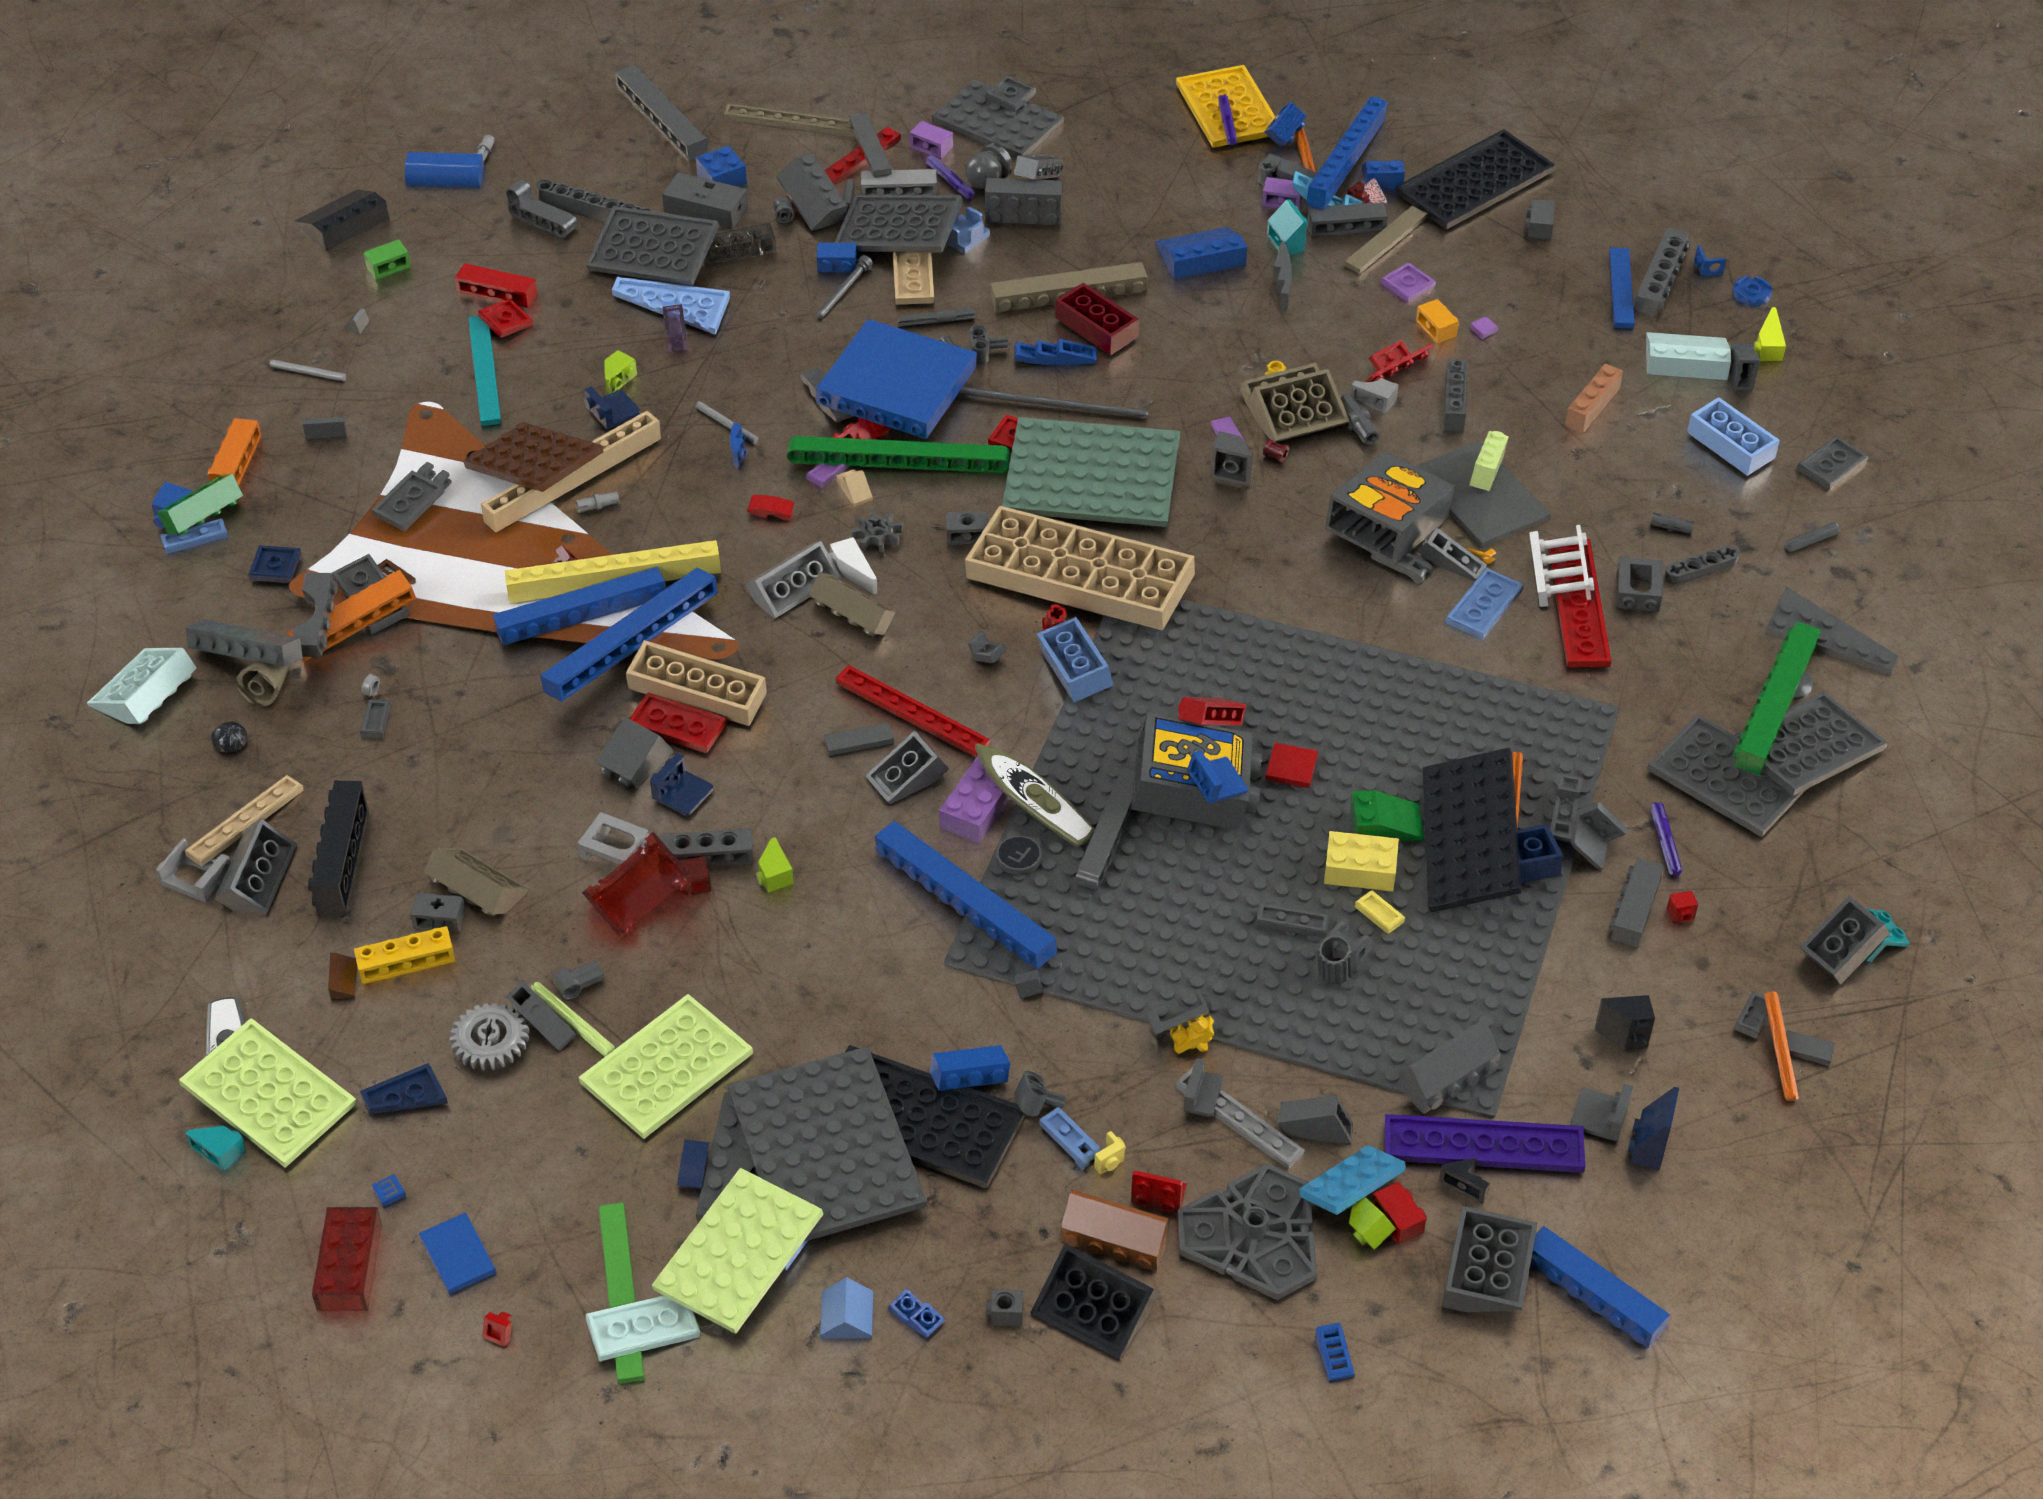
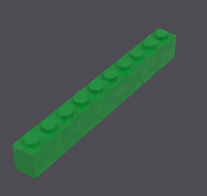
M1797 621L1793 629H1788L1774 664L1771 666L1768 678H1766L1762 691L1759 693L1756 701L1757 704H1754L1751 717L1748 718L1745 730L1742 731L1739 742L1734 749L1732 756L1736 757L1735 767L1760 775L1814 652L1821 633L1820 629Z

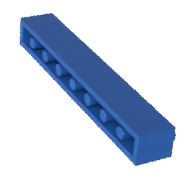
M654 567L492 614L496 632L502 645H507L645 604L665 590V580L658 567Z

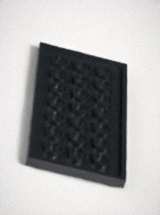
M1503 129L1395 186V193L1414 207L1428 213V217L1447 230L1554 172L1556 165Z
M1510 747L1423 767L1427 891L1430 912L1520 894L1521 879L1513 757Z
M849 1045L845 1052L860 1048ZM871 1053L911 1161L987 1189L1026 1115L1020 1110L1018 1104L970 1087L939 1091L930 1073Z

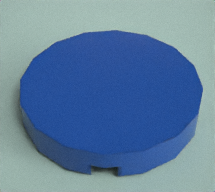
M1744 276L1734 282L1733 296L1745 305L1760 306L1766 304L1771 298L1772 287L1765 279L1756 276L1754 278Z

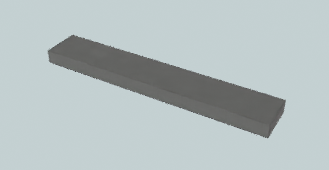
M867 112L849 115L850 124L873 177L892 174V168Z

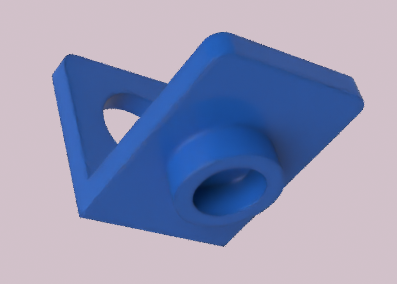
M1697 246L1694 264L1695 267H1698L1701 276L1721 275L1724 273L1726 259H1707L1701 246ZM1713 264H1720L1717 270H1710Z

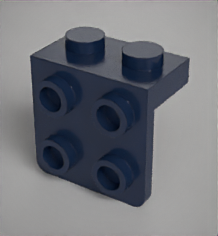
M592 386L584 389V403L606 429L640 415L638 406L623 390H617L601 397Z
M678 752L671 759H668L661 770L650 779L652 799L685 816L691 815L713 791L711 783L686 771L685 757Z

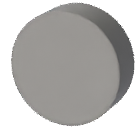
M369 674L362 684V694L369 697L373 696L379 688L380 678Z

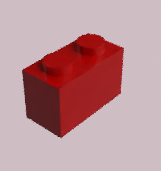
M1396 1182L1373 1193L1372 1204L1396 1228L1391 1235L1398 1245L1424 1233L1427 1221L1426 1214L1421 1207L1418 1208L1413 1201L1410 1191L1404 1189L1400 1182Z

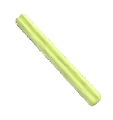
M535 982L534 985H531L530 988L570 1028L604 1057L615 1050L613 1044L540 982Z

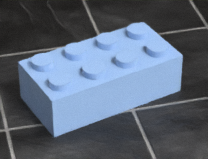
M1719 397L1691 414L1687 430L1688 434L1747 476L1776 458L1780 441Z

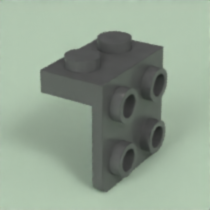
M1598 801L1577 810L1571 844L1589 863L1597 869H1601L1604 867L1608 842L1626 835L1627 827Z

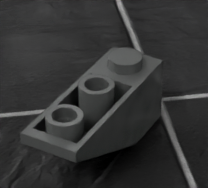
M523 980L505 997L558 1051H561L577 1035Z

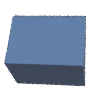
M847 1277L823 1290L820 1338H872L874 1291Z

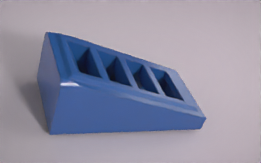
M1341 1323L1317 1327L1315 1330V1340L1329 1382L1354 1377L1355 1373ZM1333 1345H1338V1346H1339V1347L1327 1349L1328 1346H1333ZM1342 1355V1357H1339V1358H1334V1359H1330V1358H1329V1357H1333V1356ZM1345 1364L1344 1368L1332 1369L1333 1366Z

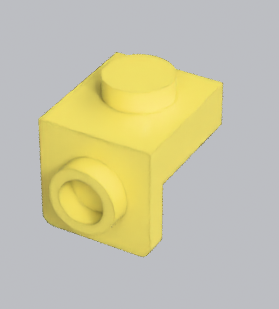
M1112 1131L1106 1133V1148L1095 1154L1094 1168L1100 1175L1106 1171L1114 1170L1124 1161L1126 1146L1120 1137H1116Z

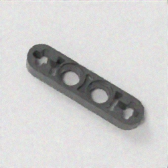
M1728 545L1670 563L1666 567L1665 579L1670 583L1677 584L1734 566L1738 563L1740 551L1736 547ZM1706 560H1714L1716 561V563L1711 564L1708 563ZM1693 565L1698 567V569H1690L1688 566Z

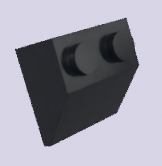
M1649 995L1601 998L1595 1031L1624 1049L1648 1047L1655 1021Z

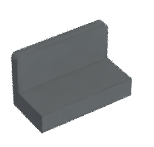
M1197 1058L1195 1060L1184 1096V1111L1212 1117L1223 1083V1076L1205 1072V1060Z

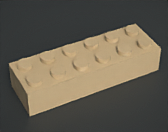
M645 640L626 672L628 689L647 694V692L724 716L728 720L750 726L767 693L766 681L763 676Z

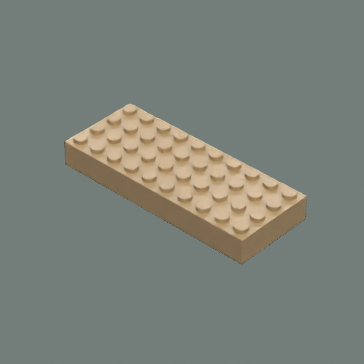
M1003 506L998 507L965 559L966 577L968 579L1162 631L1195 575L1193 555Z

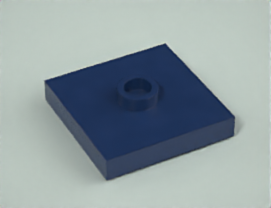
M259 545L248 574L249 580L290 583L301 556V549Z

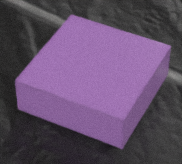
M1486 316L1470 324V329L1481 339L1498 332V326Z

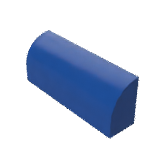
M408 152L405 162L406 186L480 187L484 173L482 154Z

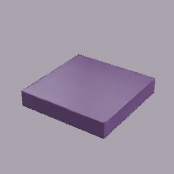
M1408 262L1381 278L1380 284L1408 303L1434 288L1436 281Z

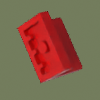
M1134 1170L1132 1174L1131 1202L1143 1207L1149 1206L1165 1212L1178 1213V1209L1182 1207L1187 1183Z

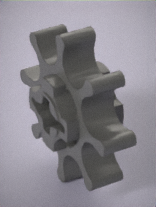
M871 509L868 519H861L859 516L855 517V527L859 529H851V538L853 537L855 540L862 539V551H865L870 545H877L879 552L883 553L886 543L890 542L895 546L899 545V535L895 533H903V523H892L893 512L891 511L885 517H878L875 515V510Z

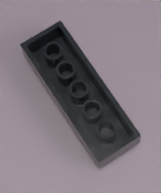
M334 780L333 788L328 792L329 806L325 807L324 810L325 824H322L320 827L321 841L317 842L316 845L317 859L312 862L313 876L308 880V891L312 892V906H316L318 916H346L369 811L362 781Z

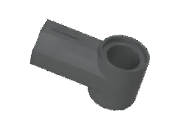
M595 960L572 971L569 968H563L553 976L554 984L566 1000L574 999L581 993L583 988L604 979L601 967Z

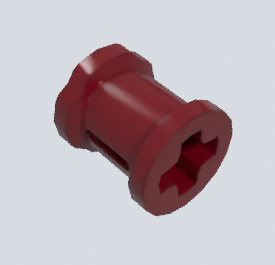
M1268 439L1263 448L1264 456L1267 457L1269 455L1277 458L1279 462H1284L1289 452L1288 445H1280L1273 442L1272 439Z

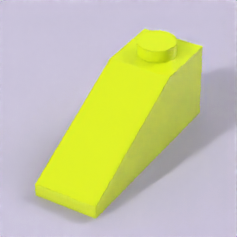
M1776 307L1771 308L1759 332L1758 340L1754 342V350L1759 356L1760 361H1783L1786 344Z

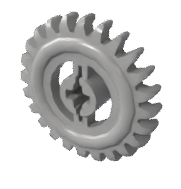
M484 1003L481 1008L479 1005L474 1006V1011L466 1010V1015H460L458 1017L459 1021L453 1023L454 1028L450 1031L451 1038L449 1039L452 1052L456 1053L457 1060H461L463 1056L462 1060L465 1066L471 1060L473 1069L480 1062L483 1071L487 1063L494 1070L495 1062L497 1061L504 1068V1059L507 1058L513 1063L512 1053L520 1057L521 1053L518 1047L525 1050V1042L529 1041L527 1020L523 1018L520 1012H516L514 1007L507 1009V1004H502L498 1007L497 1003H493L492 1006ZM497 1023L504 1026L507 1030L503 1040H501ZM479 1025H481L478 1028L480 1045L472 1040V1034Z

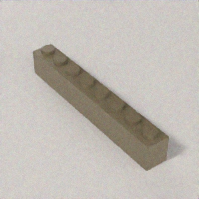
M1138 262L991 283V300L995 313L1054 305L1056 299L1082 283L1090 286L1105 297L1147 292V274L1143 263Z

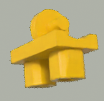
M1210 1015L1206 1018L1201 1016L1189 1021V1027L1187 1028L1180 1025L1170 1030V1036L1174 1041V1050L1177 1054L1189 1048L1191 1050L1198 1048L1200 1052L1208 1050L1207 1042L1212 1040V1036H1214L1212 1027L1214 1019Z

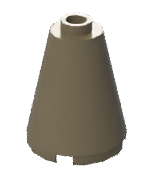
M258 661L244 668L237 676L239 682L237 686L238 691L252 704L256 702L262 704V706L272 704L279 694L291 664L285 667Z

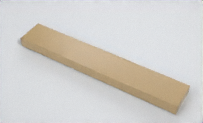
M286 775L185 850L186 856L202 867L241 838L247 827L259 819L265 820L304 791L303 785Z

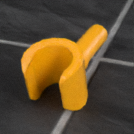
M1467 548L1473 555L1480 557L1481 561L1485 564H1490L1496 560V558L1492 557L1496 554V551L1492 548L1485 552Z

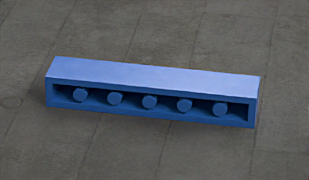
M1543 1226L1536 1233L1530 1263L1532 1268H1536L1544 1273L1550 1281L1558 1283L1571 1296L1582 1300L1591 1310L1600 1313L1610 1320L1615 1327L1621 1328L1631 1335L1636 1342L1642 1343L1648 1348L1667 1328L1670 1318L1668 1312L1547 1227Z

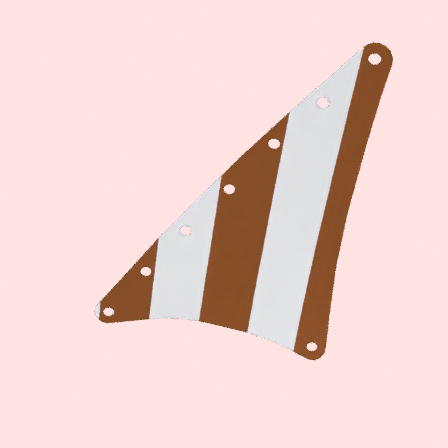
M422 402L413 406L409 411L397 465L380 496L350 534L328 555L292 579L289 588L296 596L305 598L302 588L306 572L332 574V572L370 554L377 565L388 559L416 578V583L414 585L411 584L416 599L405 605L410 613L405 618L496 632L492 614L543 600L537 599L509 603L505 570L553 564L554 560L560 557L556 550L561 545L573 553L577 560L613 554L551 502L502 530L494 532L483 522L481 503L510 488L515 483L465 468L463 461L467 459V454L471 451L477 452L483 449L485 445L439 404ZM423 410H431L433 413L429 419H423L419 415ZM426 462L434 465L432 470L436 472V475L442 470L449 472L450 476L448 478L451 479L452 483L405 532L373 515L372 509L412 470L417 472ZM566 534L574 535L575 540L572 543H563L561 538ZM387 566L384 567V568H385L386 570H388L389 572H393V573H394V571H393L392 569H390L389 567H387ZM339 586L337 594H334V605L347 599ZM640 606L534 637L588 643ZM694 612L689 613L649 641L697 657L715 660L727 658L733 655L739 648V644L735 639ZM717 643H723L726 646L724 650L719 652L713 651L711 648Z

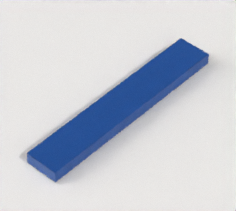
M1610 247L1609 260L1614 328L1634 329L1629 248Z

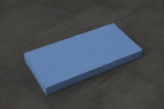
M1486 568L1445 618V624L1483 640L1522 592L1524 584Z

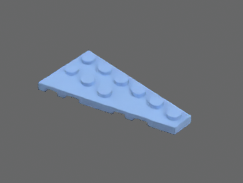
M621 277L616 278L612 288L613 296L715 335L730 299V291Z

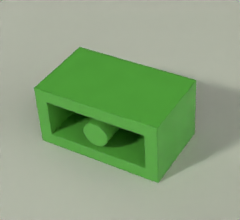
M399 239L363 252L366 267L376 280L411 267L409 252Z

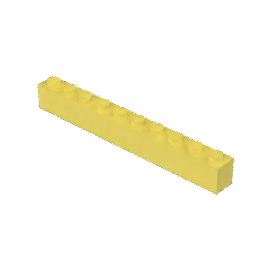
M717 540L505 570V579L509 603L554 597L654 567H658L663 579L669 581L681 579L696 568L710 574L721 573Z

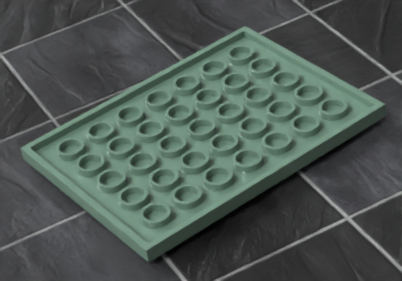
M1018 417L1002 506L1038 516L1167 527L1180 431Z

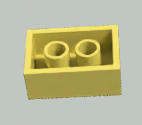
M1330 831L1324 884L1393 892L1399 839Z

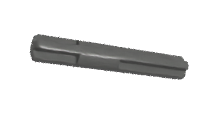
M974 308L899 315L898 325L904 327L970 320L975 318Z

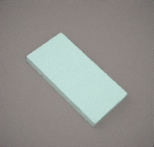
M665 1296L586 1314V1322L599 1361L700 1337V1329L693 1311Z

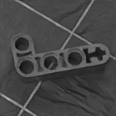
M519 179L506 190L508 210L516 219L561 238L567 237L578 227V221L574 215L532 198L531 187L525 180Z

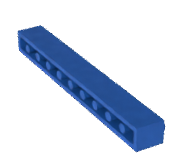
M1370 97L1309 184L1307 206L1322 210L1326 208L1385 121L1388 101L1382 100L1379 97Z
M696 568L541 674L543 692L560 702L566 700L639 649L644 640L649 642L718 594L715 576Z
M895 820L874 836L875 849L881 857H886L896 868H901L912 880L920 882L927 891L938 894L943 903L951 905L961 916H966L976 927L985 930L992 939H997L1004 944L1008 951L1020 956L1026 964H1031L1038 969L1057 954L1056 938Z

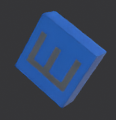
M395 1174L372 1185V1189L383 1208L406 1197V1193Z

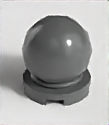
M990 143L980 153L973 155L966 165L968 181L975 188L984 190L987 178H1007L1013 172L1010 166L1012 159L1002 146L998 148L994 143Z

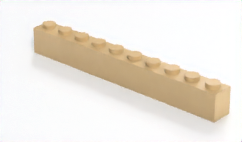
M645 411L593 440V443L602 445L604 452L544 492L515 484L481 503L483 522L494 532H498L661 439L660 421L651 413Z

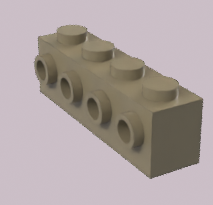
M819 573L809 594L816 599V604L825 608L827 606L832 608L831 612L840 617L844 615L848 618L847 622L857 627L861 625L864 627L863 631L872 636L876 634L885 635L895 615V612L826 573Z

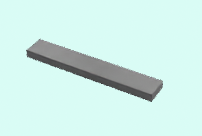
M1192 1068L1176 1082L1175 1088L1183 1094L1186 1093ZM1220 1089L1213 1113L1216 1118L1288 1170L1304 1155L1305 1150Z

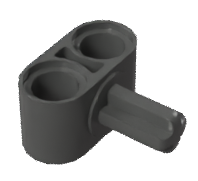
M974 325L969 329V348L971 351L977 352L976 364H985L989 361L990 349L1008 347L1007 337L989 338L986 328L982 325Z
M1025 1071L1014 1092L1018 1107L1022 1112L1030 1116H1038L1043 1105L1054 1108L1059 1107L1060 1109L1065 1106L1066 1097L1048 1091L1044 1079L1032 1071Z

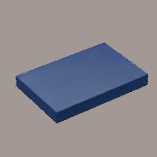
M466 1212L419 1233L420 1239L449 1295L496 1274V1269Z

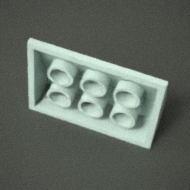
M1646 332L1647 374L1727 380L1731 365V351L1726 338Z
M144 648L87 704L89 707L126 724H141L148 719V715L153 710L162 706L164 699L177 691V687L182 682L190 679L191 673L197 667L183 648Z

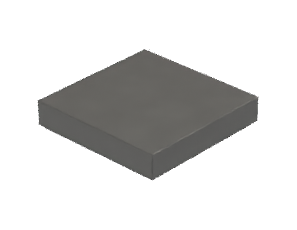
M1006 76L985 93V99L1015 112L1036 94V88Z

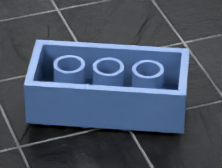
M1077 617L1037 633L1043 655L1073 702L1114 685L1108 664Z

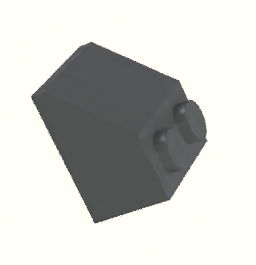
M1219 431L1212 446L1210 477L1250 486L1253 453L1240 436Z

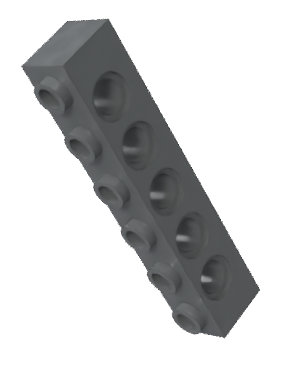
M1666 228L1636 295L1634 311L1656 317L1659 309L1663 310L1665 298H1668L1671 287L1669 286L1673 287L1676 275L1679 274L1681 267L1679 263L1683 264L1686 252L1689 251L1691 241H1688L1689 232Z

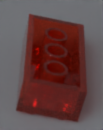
M327 1207L312 1289V1297L317 1311H368L382 1229L378 1207Z

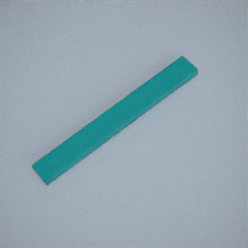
M479 316L468 317L481 426L501 424L490 327Z

